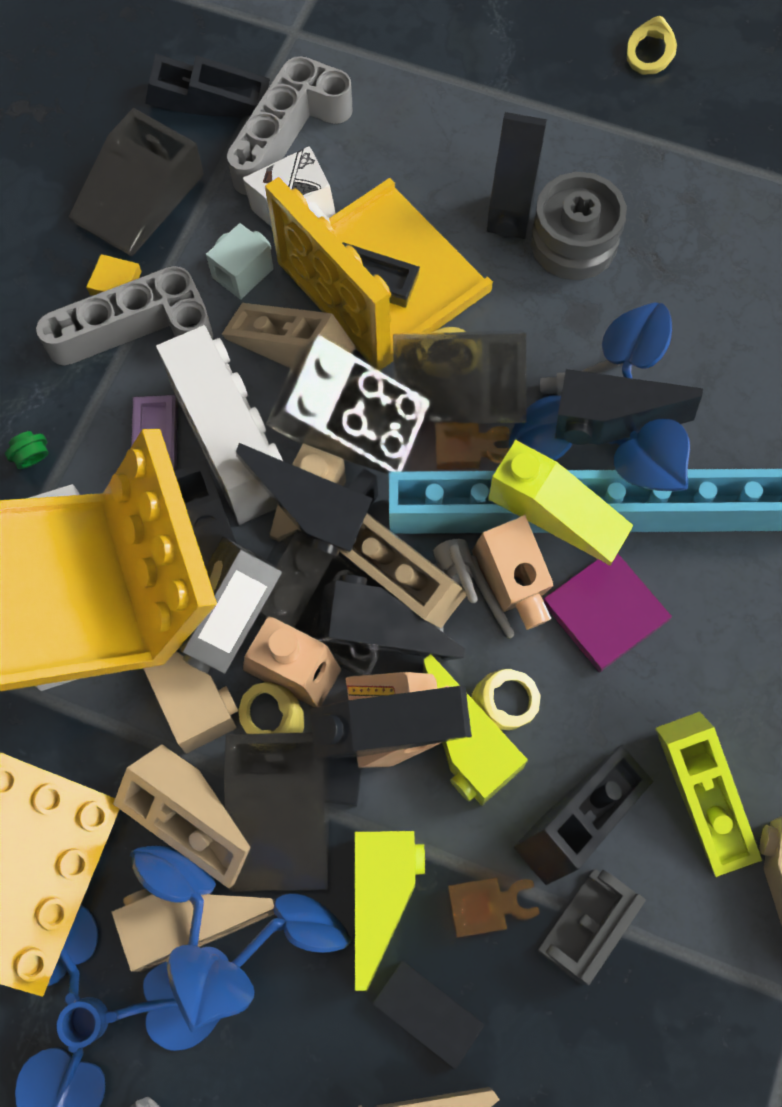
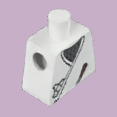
M309 146L243 177L251 209L270 226L271 220L265 185L277 177H280L291 190L294 188L299 190L306 199L309 209L318 218L322 216L330 223L329 218L335 215L329 183Z

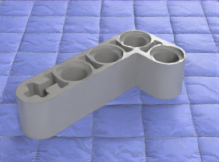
M302 56L293 57L283 65L227 153L233 187L237 192L247 195L243 177L283 159L309 116L333 124L342 123L351 117L353 112L352 90L348 74L342 70Z
M176 266L167 267L49 312L42 316L36 327L37 335L53 362L60 365L76 363L168 326L171 327L174 336L177 337L205 325L213 340V331L207 310L196 285L187 270ZM197 324L194 327L187 328L189 325Z

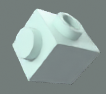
M239 223L229 233L223 234L217 240L215 246L206 253L212 278L241 300L274 269L269 241L260 232H252Z

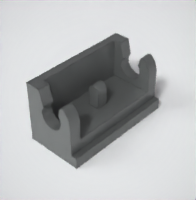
M594 869L537 951L581 986L590 985L646 902V899L640 894L635 893L607 871L602 869L599 872Z

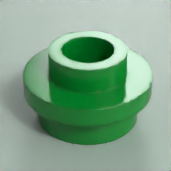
M31 431L23 432L13 437L8 443L10 447L5 452L7 460L14 462L18 469L33 466L49 454L45 447L47 444L45 436L43 434L33 435Z

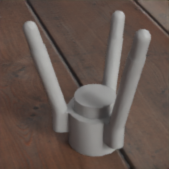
M452 539L436 546L433 550L436 560L434 565L458 584H462L470 603H476L478 600L471 580L473 577L507 638H512L514 631L483 576L476 556H471L467 541ZM434 625L437 629H439L440 631H442V632L444 633V628H443V626H442V628H440V627Z

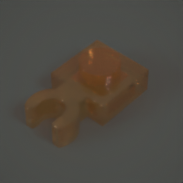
M478 422L435 423L437 469L480 468V457H487L493 462L501 463L510 448H497L493 443L508 440L509 428L496 426L488 430L487 433H479Z
M497 878L448 886L456 938L506 930L507 926L504 916L506 914H512L521 920H529L539 914L538 907L524 909L517 903L518 892L533 889L534 882L528 879L519 880L512 884L508 891L500 892Z

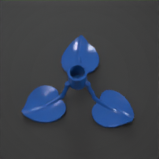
M650 303L622 314L607 328L602 340L603 354L610 363L623 364V377L632 378V366L642 369L650 368L664 356L672 336V318L669 310L663 303ZM561 396L545 397L531 404L516 421L510 435L509 448L517 440L553 460L562 457L570 449L572 443L555 438ZM656 419L646 423L639 433L633 431L628 438L609 442V444L617 443L619 446L614 455V466L617 473L626 482L656 491H682L688 489L690 440L686 430L678 422L671 419Z
M146 846L137 848L130 853L133 860L134 873L140 883L150 893L170 902L182 903L190 900L193 905L188 945L176 947L172 950L167 960L170 986L182 1016L191 1032L215 1020L239 1014L249 1007L254 998V987L249 977L240 967L275 931L284 930L285 936L290 943L311 952L325 953L341 950L348 947L352 941V937L348 935L344 925L324 905L305 895L285 894L278 897L274 903L273 911L278 918L271 920L232 962H229L226 955L214 947H198L204 899L201 895L213 892L216 885L214 877L172 847Z
M80 905L48 983V986L56 984L67 972L69 973V994L65 998L68 1006L62 1010L58 1017L57 1033L73 1055L71 1056L62 1048L54 1047L44 1049L30 1057L18 1075L15 1089L16 1106L100 1107L105 1093L104 1073L96 1064L80 1061L83 1056L82 1047L100 1038L105 1033L109 1023L148 1012L146 1016V1030L150 1038L164 1049L177 1051L199 1044L211 1033L220 1019L208 1023L194 1032L189 1030L170 986L167 962L156 966L146 975L143 989L147 1002L108 1011L106 1005L97 998L85 997L80 999V973L76 965L87 961L93 955L98 942L97 923L90 911L83 905Z

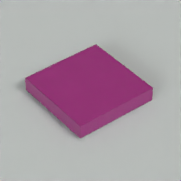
M618 553L611 566L598 559L543 600L547 610L599 673L672 618L670 613Z

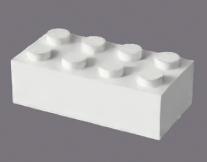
M203 325L156 345L171 387L238 524L242 525L277 509L278 504L236 457V449L239 443L282 460L274 443L269 444L264 434L266 428L256 407L250 408L246 399L248 394L238 372L232 373L228 364L230 358L221 339L212 340L206 326Z

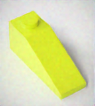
M517 440L514 441L492 476L488 500L520 517L525 515L532 524L610 566L633 527V524L558 462Z
M431 654L424 659L423 673L433 674L436 678L437 688L460 686ZM467 694L472 737L442 743L450 771L455 775L450 779L451 783L467 801L470 802L475 798L483 806L524 769L528 759Z
M697 712L656 727L655 729L670 770L715 877L762 861L714 726L701 712Z
M414 831L355 832V991L368 990L415 888V875L425 874L424 844H415Z

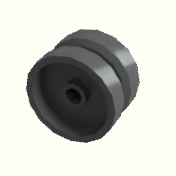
M576 171L559 175L548 182L537 200L531 238V248L535 260L547 272L562 279L583 280L595 277L606 270L617 254L620 236L626 222L627 205L621 191L610 180L597 174Z

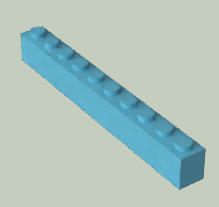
M688 469V489L682 491H656L641 488L626 482L616 470H567L633 524L630 532L782 531V469ZM496 471L389 472L390 531L394 534L483 533L520 516L488 500L492 476ZM528 521L533 533H549Z

